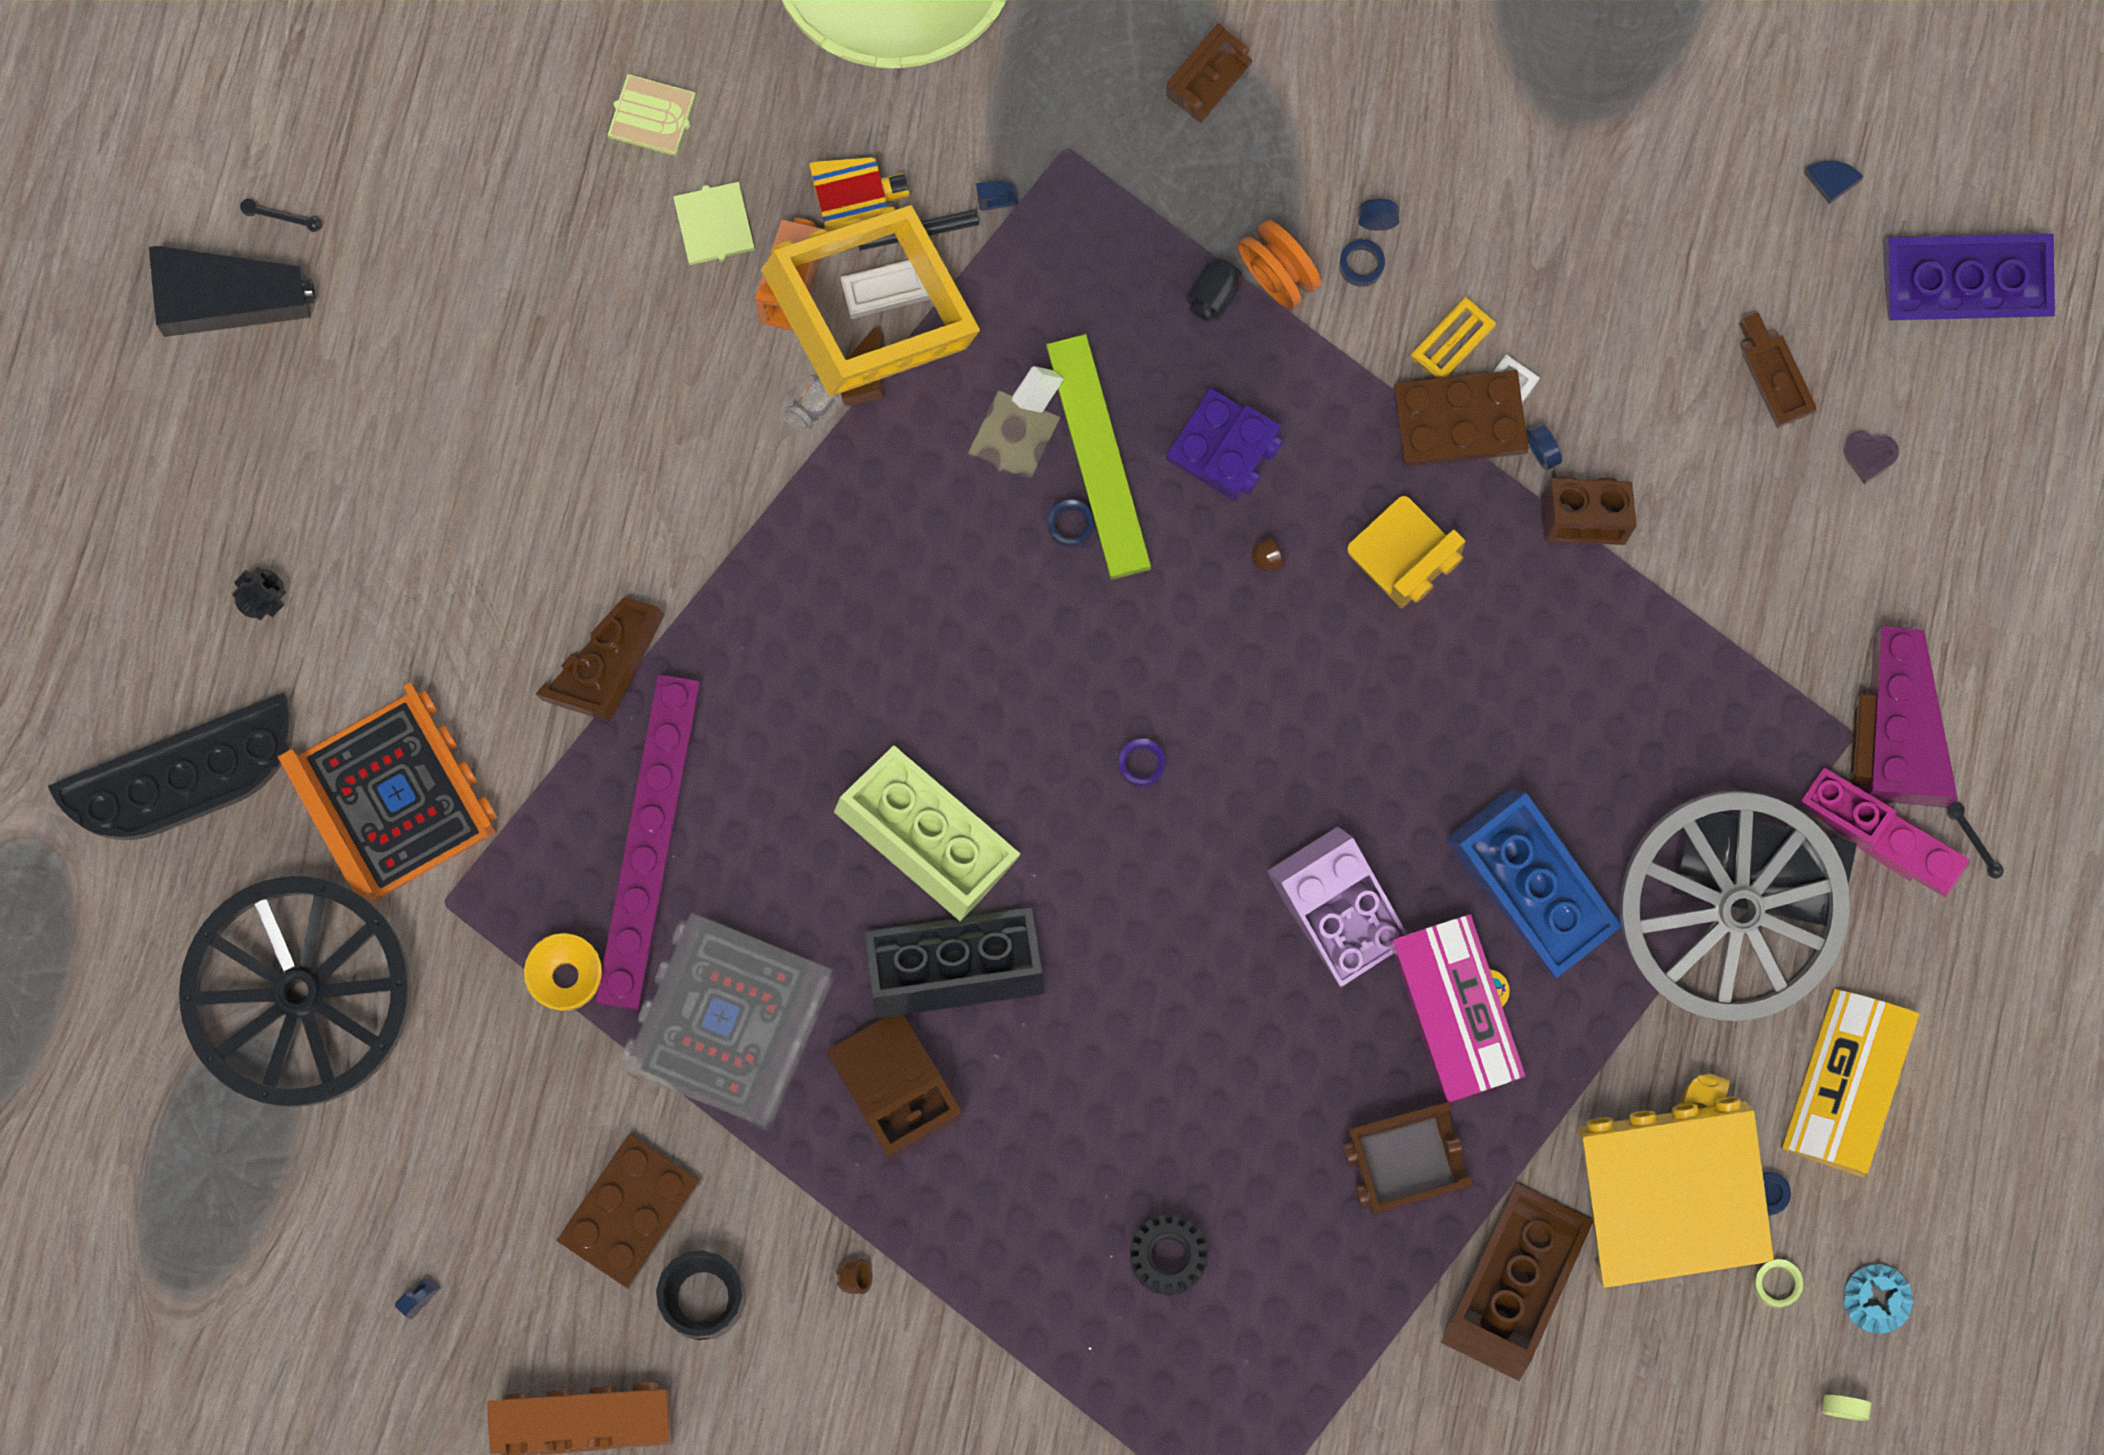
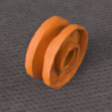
M1264 220L1257 227L1261 243L1247 236L1237 243V250L1248 271L1268 295L1284 308L1293 310L1301 303V295L1297 286L1307 293H1314L1321 287L1322 281L1313 262L1297 241L1279 224L1272 220Z

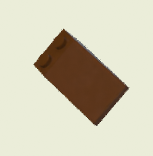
M1516 1183L1441 1343L1520 1381L1532 1361L1593 1224V1220Z

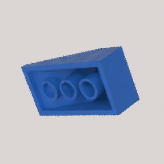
M1510 788L1445 839L1469 874L1554 978L1557 979L1621 928L1619 921L1526 792Z

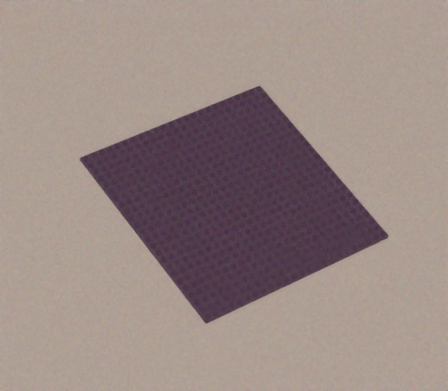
M1065 149L1060 152L954 281L980 329V332L967 349L885 377L884 398L852 405L641 660L611 721L607 722L594 718L448 894L445 899V906L523 969L530 951L538 942L551 935L562 933L573 934L585 939L597 952L603 967L658 675L699 681L701 686L640 1011L597 1005V993L588 1003L575 1010L644 1064L703 926L807 967L808 972L747 1113L666 1080L664 1081L1136 1455H1305L1659 994L1634 964L1628 952L1622 928L1609 936L1557 979L1554 978L1469 874L1445 839L1510 788L1526 792L1620 923V892L1629 860L1644 835L1664 815L1689 800L1725 791H1747L1767 795L1800 810L1803 806L1801 800L1824 768L1830 770L1853 741L1854 734L1848 727L1602 544L1545 542L1541 499L1486 458L1404 467L1394 390L1243 277L1239 281L1241 284L1240 289L1220 320L1211 319L1210 322H1206L1194 316L1189 311L1191 305L1186 301V296L1205 265L1211 264L1216 257L1070 149ZM933 306L907 339L945 326L935 306ZM1084 334L1087 335L1151 564V570L1110 580L1094 519L1091 537L1079 547L1066 548L1060 546L1051 538L1048 531L1049 513L1061 501L1077 500L1084 503L1091 511L1058 389L1042 413L1022 409L1011 400L1031 367L1036 366L1052 370L1046 344ZM1210 388L1244 408L1245 405H1248L1281 425L1279 437L1284 440L1282 446L1272 461L1264 459L1257 470L1262 474L1257 485L1250 495L1243 492L1237 502H1234L1166 460L1167 453ZM1406 496L1446 536L1455 530L1466 542L1461 554L1464 557L1461 563L1448 575L1441 572L1431 582L1434 585L1433 588L1419 602L1415 603L1411 600L1401 609L1348 555L1347 549L1349 543L1399 497ZM1074 510L1062 512L1055 520L1057 532L1065 538L1080 536L1087 526L1084 516ZM1273 535L1286 566L1275 571L1266 572L1257 568L1252 561V550L1258 542ZM1136 739L1151 740L1164 753L1165 768L1163 775L1155 784L1148 787H1136L1124 780L1119 770V756L1122 749L1129 742ZM892 746H896L1020 853L1018 859L965 917L1032 907L1045 994L904 1015L962 1111L963 1120L889 1162L827 1055L826 1050L882 1019H876L864 932L956 918L834 813L840 797ZM1147 749L1134 750L1126 759L1127 770L1137 778H1147L1153 775L1158 767L1156 756ZM1726 810L1718 812L1722 814L1739 817V810ZM1753 811L1754 821L1782 827L1788 826L1787 823L1779 818ZM1337 826L1355 840L1407 934L1471 914L1489 969L1501 973L1509 984V997L1502 1008L1526 1075L1520 1079L1449 1102L1451 1107L1449 1117L1455 1137H1459L1462 1145L1463 1154L1461 1157L1467 1177H1472L1474 1184L1470 1190L1393 1210L1371 1217L1369 1207L1361 1209L1355 1190V1184L1361 1182L1357 1166L1349 1167L1346 1160L1343 1142L1349 1141V1130L1443 1104L1444 1101L1394 953L1340 987L1285 905L1267 873L1269 869ZM1682 828L1665 842L1652 860V863L1674 872ZM1646 874L1640 896V920L1711 908L1714 904L1705 900L1670 893L1672 885ZM1714 921L1643 933V936L1653 959L1665 973L1705 934ZM570 964L561 965L556 969L553 976L555 984L560 988L572 987L578 980V970ZM1431 1123L1366 1141L1383 1202L1448 1184ZM1161 1215H1165V1217L1176 1215L1185 1221L1188 1219L1194 1223L1193 1226L1203 1234V1239L1208 1249L1206 1268L1198 1283L1187 1289L1186 1292L1181 1294L1175 1293L1172 1296H1164L1165 1294L1158 1292L1156 1294L1151 1292L1146 1286L1143 1287L1136 1275H1134L1130 1262V1248L1136 1232L1144 1226L1145 1222L1150 1219L1154 1220ZM1174 1239L1159 1241L1153 1247L1151 1254L1155 1266L1165 1272L1178 1270L1186 1259L1184 1247Z

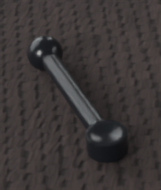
M245 199L240 204L242 213L247 217L259 214L306 226L311 232H317L322 227L321 219L316 216L304 218L257 206L252 199Z
M1954 802L1947 808L1948 817L1958 821L1988 866V875L1994 879L2002 877L2004 873L2003 866L1993 860L1965 818L1964 806L1959 802Z

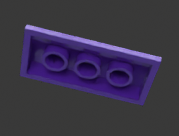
M2054 234L1893 237L1883 240L1885 293L1889 321L2055 316Z

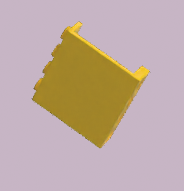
M1737 1097L1722 1098L1715 1101V1106L1698 1108L1696 1104H1683L1673 1107L1672 1113L1656 1115L1654 1111H1639L1630 1114L1629 1120L1613 1122V1119L1608 1117L1595 1118L1587 1121V1126L1576 1128L1577 1137L1583 1144L1599 1260L1594 1261L1596 1276L1603 1288L1774 1261L1755 1113L1746 1101L1741 1102V1099Z

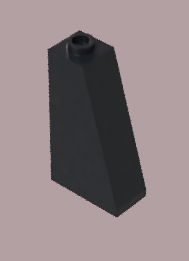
M162 246L149 247L156 325L164 337L311 318L309 304L316 303L314 283L312 279H306L300 266Z

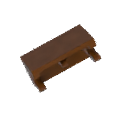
M1217 23L1167 82L1166 97L1198 122L1202 123L1252 64V59L1246 55L1249 49L1226 31L1221 24Z

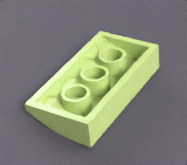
M892 746L840 797L834 811L837 816L959 921L981 901L1020 856V853L896 746Z

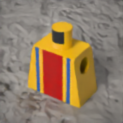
M875 158L809 163L824 228L827 232L839 229L844 223L854 218H861L862 221L873 218L878 212L888 208L887 202L910 197L905 174L900 173L880 178Z

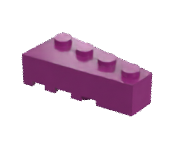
M1882 626L1873 638L1870 695H1876L1872 778L1865 786V792L1881 802L1948 808L1958 797L1925 632L1921 629Z

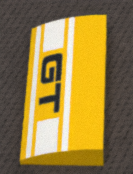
M1834 989L1781 1149L1861 1178L1866 1176L1876 1151L1920 1013L1866 996Z

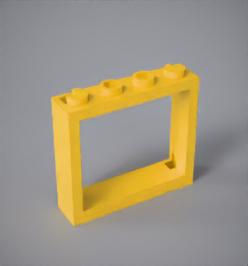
M912 205L897 210L894 207H888L878 212L873 218L864 221L861 218H854L844 223L839 229L827 232L826 229H821L810 234L805 240L794 244L790 240L784 241L770 250L771 255L761 269L829 397L965 350L980 332L976 321ZM895 234L945 326L845 360L795 267Z

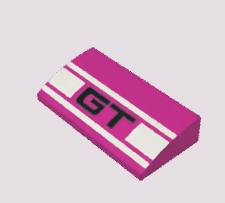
M1471 914L1389 941L1444 1103L1452 1102L1526 1076Z

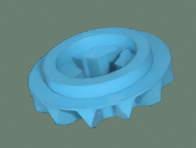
M1882 1264L1869 1265L1856 1271L1848 1280L1843 1297L1845 1310L1852 1322L1864 1331L1875 1334L1888 1333L1899 1328L1909 1318L1914 1302L1910 1282L1899 1273L1898 1269ZM1870 1281L1880 1292L1892 1289L1895 1292L1890 1295L1891 1298L1885 1301L1886 1311L1889 1316L1885 1310L1882 1311L1879 1305L1863 1307V1304L1867 1303L1868 1299L1873 1296Z

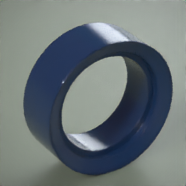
M1356 240L1349 243L1343 249L1339 260V270L1342 277L1348 283L1358 287H1365L1375 283L1381 277L1385 266L1383 251L1377 244L1369 240ZM1366 250L1376 258L1377 269L1367 276L1356 275L1349 269L1347 257L1354 251Z
M1539 423L1526 430L1529 447L1544 470L1547 471L1562 463L1560 449L1553 435L1543 423Z
M1077 500L1059 502L1052 508L1048 516L1049 534L1057 544L1066 548H1075L1083 545L1088 541L1093 532V515L1090 509L1084 503ZM1074 510L1084 516L1087 526L1080 536L1065 538L1057 532L1055 520L1064 511Z

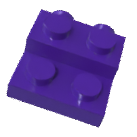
M1210 388L1167 453L1166 460L1234 502H1237L1243 492L1250 495L1262 475L1257 470L1264 459L1272 461L1282 446L1284 440L1279 437L1281 425L1250 406L1245 405L1243 408Z

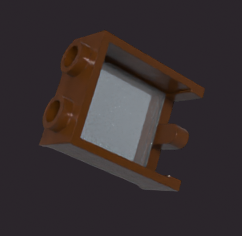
M1449 1102L1349 1130V1141L1343 1142L1344 1153L1349 1167L1357 1166L1361 1182L1355 1184L1356 1194L1361 1209L1369 1207L1371 1217L1467 1191L1474 1185L1472 1177H1467L1461 1157L1463 1154L1462 1145L1459 1137H1455L1449 1117L1451 1112Z

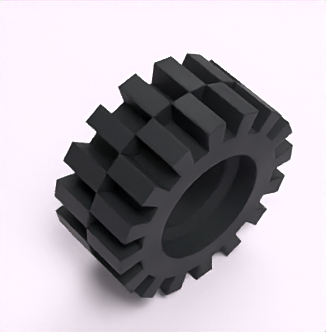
M1161 1215L1154 1220H1148L1141 1229H1138L1131 1243L1130 1262L1134 1275H1136L1143 1287L1146 1286L1151 1292L1156 1294L1158 1292L1165 1294L1164 1296H1172L1175 1293H1184L1187 1289L1198 1283L1206 1268L1208 1249L1203 1239V1234L1193 1226L1194 1223L1188 1219L1185 1221L1176 1215H1173V1217ZM1163 1239H1174L1184 1247L1186 1259L1184 1264L1176 1271H1162L1153 1263L1151 1256L1153 1247Z

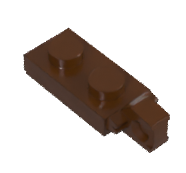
M1758 312L1743 318L1742 323H1740L1741 330L1746 339L1740 345L1743 357L1776 427L1780 428L1815 413L1817 410L1816 405L1783 335L1779 336L1775 329L1767 332Z

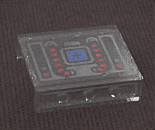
M691 913L688 921L684 922L681 920L675 930L672 944L676 946L671 960L664 959L655 978V983L660 986L654 999H647L641 1009L638 1022L643 1025L637 1039L630 1038L624 1048L621 1061L626 1063L624 1071L633 1078L639 1076L751 1122L753 1127L769 1133L835 978L834 972L830 968Z

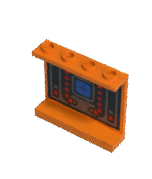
M411 682L403 686L407 695L309 750L297 755L293 749H290L278 756L279 761L351 890L370 903L377 901L497 833L490 821L498 817L486 796L477 799L471 788V785L475 784L477 780L466 761L464 760L458 764L450 750L457 747L447 727L443 725L437 728L430 716L437 712L425 689L417 693Z

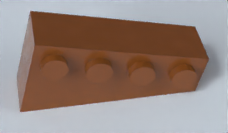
M657 1382L633 1384V1391L616 1392V1386H602L590 1388V1394L573 1395V1390L548 1391L547 1397L530 1398L529 1393L504 1395V1400L487 1401L491 1455H551L673 1444L670 1392L666 1389L659 1390V1383Z

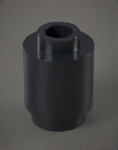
M1214 258L1211 264L1205 265L1186 296V301L1191 305L1189 311L1197 318L1206 322H1210L1211 319L1220 320L1241 287L1239 281L1243 276L1242 272L1230 262L1221 258Z

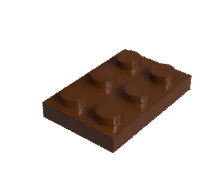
M1518 370L1394 383L1393 390L1404 467L1528 453L1529 448Z
M629 1134L556 1241L629 1290L701 1182Z

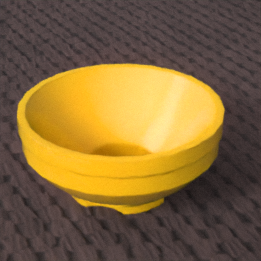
M567 933L554 934L538 942L530 951L524 967L525 983L533 998L542 1006L557 1011H571L588 1003L597 993L602 978V964L593 946L585 939ZM564 964H570L578 970V980L570 988H560L554 982L553 976L556 969Z

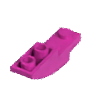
M1826 768L1821 771L1801 800L1803 806L1845 839L1857 843V847L1908 881L1915 879L1945 898L1948 897L1970 865V859L1897 816L1895 809Z

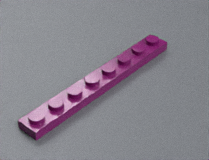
M658 675L602 967V978L597 993V1005L640 1011L701 686L699 681Z

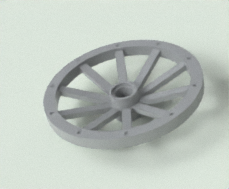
M1747 791L1716 792L1689 800L1674 808L1657 821L1641 839L1629 860L1623 877L1619 907L1620 923L1628 952L1634 964L1649 984L1666 999L1684 1010L1710 1019L1722 1021L1753 1020L1780 1012L1795 1004L1811 992L1829 972L1836 961L1847 933L1850 913L1849 886L1842 861L1834 845L1821 828L1807 815L1795 807L1767 795ZM1739 810L1734 884L1696 824V819L1720 811ZM1753 811H1757L1781 819L1793 827L1794 830L1749 886ZM1683 828L1721 891L1717 892L1652 863V860L1665 842ZM1806 840L1816 853L1826 879L1761 896L1802 842ZM1646 874L1714 904L1711 908L1640 920V896ZM1829 893V914L1823 938L1765 913L1767 909ZM1746 898L1748 902L1747 913L1740 919H1733L1730 912L1732 904L1738 899ZM1717 921L1665 973L1653 959L1643 936V933ZM1760 925L1817 949L1805 968L1787 984L1758 929ZM1729 932L1716 1000L1694 995L1675 984ZM1743 934H1746L1774 992L1751 1000L1731 1002Z

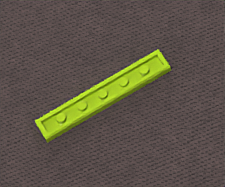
M1084 334L1046 344L1052 370L1064 378L1058 388L1110 580L1151 570V564L1087 335Z

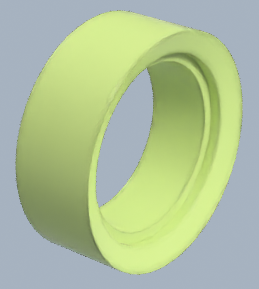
M1775 1259L1765 1263L1758 1269L1754 1277V1291L1762 1303L1773 1308H1783L1792 1304L1799 1298L1803 1289V1278L1799 1269L1791 1262L1782 1259ZM1782 1268L1792 1276L1794 1288L1787 1299L1775 1300L1765 1293L1762 1279L1769 1269Z
M1824 1395L1821 1413L1845 1419L1869 1421L1872 1403L1851 1397Z

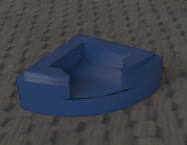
M1838 161L1818 162L1807 167L1804 172L1829 204L1861 182L1864 177L1852 166Z
M1003 182L976 183L979 210L985 211L1020 204L1017 188L1012 184Z
M431 1278L422 1279L419 1286L413 1292H405L395 1302V1307L405 1317L412 1320L441 1288Z

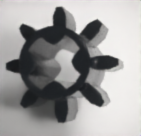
M257 567L252 573L245 570L234 582L238 587L232 593V596L235 597V605L242 614L249 618L262 620L266 614L273 617L284 606V603L280 600L286 594L283 582L276 573L269 569Z

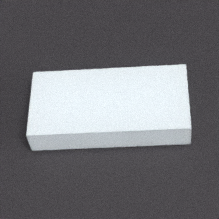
M909 260L840 277L851 319L930 300Z

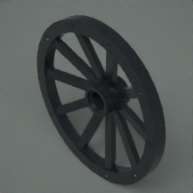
M304 876L279 877L265 880L237 892L224 901L211 913L194 936L183 963L179 987L180 1012L183 1026L193 1050L204 1066L219 1081L235 1092L265 1104L283 1107H303L326 1103L355 1090L371 1078L387 1061L402 1035L407 1021L411 996L410 972L403 946L396 932L380 911L366 899L342 885L324 879ZM292 895L314 896L299 968H297L268 900ZM327 901H335L353 911L366 924L313 972ZM256 906L284 973L280 974L220 936L221 933L238 916ZM374 935L376 936L384 951L390 978L323 985V982ZM212 947L275 985L274 988L200 992L203 969ZM305 982L309 990L308 997L300 1004H293L290 997L292 988L298 983ZM391 991L388 1013L379 1036L324 1002V998ZM276 1003L216 1048L206 1031L200 1005ZM316 1012L371 1047L360 1061L336 1078L315 1017ZM283 1015H286L262 1084L245 1077L226 1062L225 1058ZM299 1019H301L322 1084L295 1089L276 1088Z

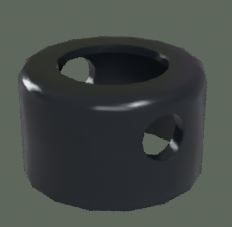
M704 1250L686 1252L673 1259L661 1273L656 1288L657 1305L664 1320L682 1336L698 1341L716 1339L730 1331L741 1318L746 1302L744 1283L733 1265L719 1254ZM706 1272L716 1275L724 1282L728 1289L729 1300L726 1310L719 1318L709 1323H697L683 1315L679 1307L678 1294L680 1287L687 1278L697 1273Z

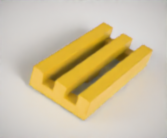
M1465 297L1411 354L1410 359L1414 363L1418 362L1423 367L1422 370L1427 374L1433 375L1435 379L1448 378L1495 328L1496 322ZM1466 310L1472 315L1431 359L1427 358L1425 354ZM1480 321L1483 324L1482 327L1440 369L1437 365Z

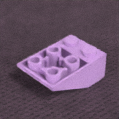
M1338 826L1267 871L1285 905L1340 987L1392 955L1393 950L1389 941L1408 935L1355 840Z

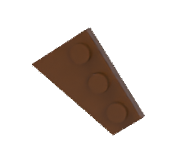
M623 597L590 633L591 641L576 657L571 654L561 665L564 670L550 685L544 683L535 694L544 702L610 722L665 614L657 606Z

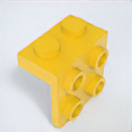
M1402 496L1349 543L1347 553L1403 609L1411 600L1417 603L1424 598L1434 586L1431 582L1441 572L1448 575L1464 559L1461 554L1466 541L1455 530L1446 536L1410 498Z

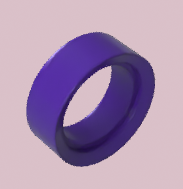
M1136 739L1129 742L1122 749L1119 756V770L1124 780L1136 787H1148L1155 784L1163 775L1165 757L1162 749L1155 742L1148 739ZM1147 749L1156 756L1158 767L1153 775L1147 778H1137L1129 773L1126 768V759L1134 750Z

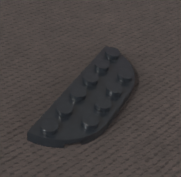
M281 693L48 785L49 791L57 805L76 824L93 834L115 840L148 838L208 815L253 795L279 769L281 762L278 756L287 752L292 730L291 711L285 693Z

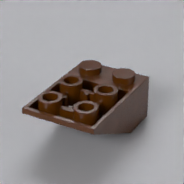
M904 1015L882 1018L826 1050L827 1055L889 1162L963 1120L962 1111Z

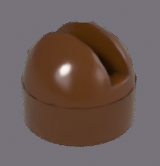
M1273 535L1261 540L1254 546L1252 561L1260 570L1269 572L1286 566Z
M848 1260L842 1263L836 1270V1274H840V1282L836 1283L843 1292L865 1294L869 1291L872 1284V1271L866 1260Z

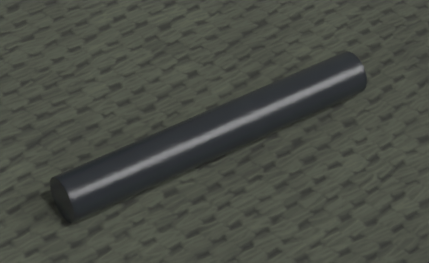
M974 209L923 220L921 223L928 236L978 226L979 219L977 211ZM892 234L859 245V250L899 243L896 235Z

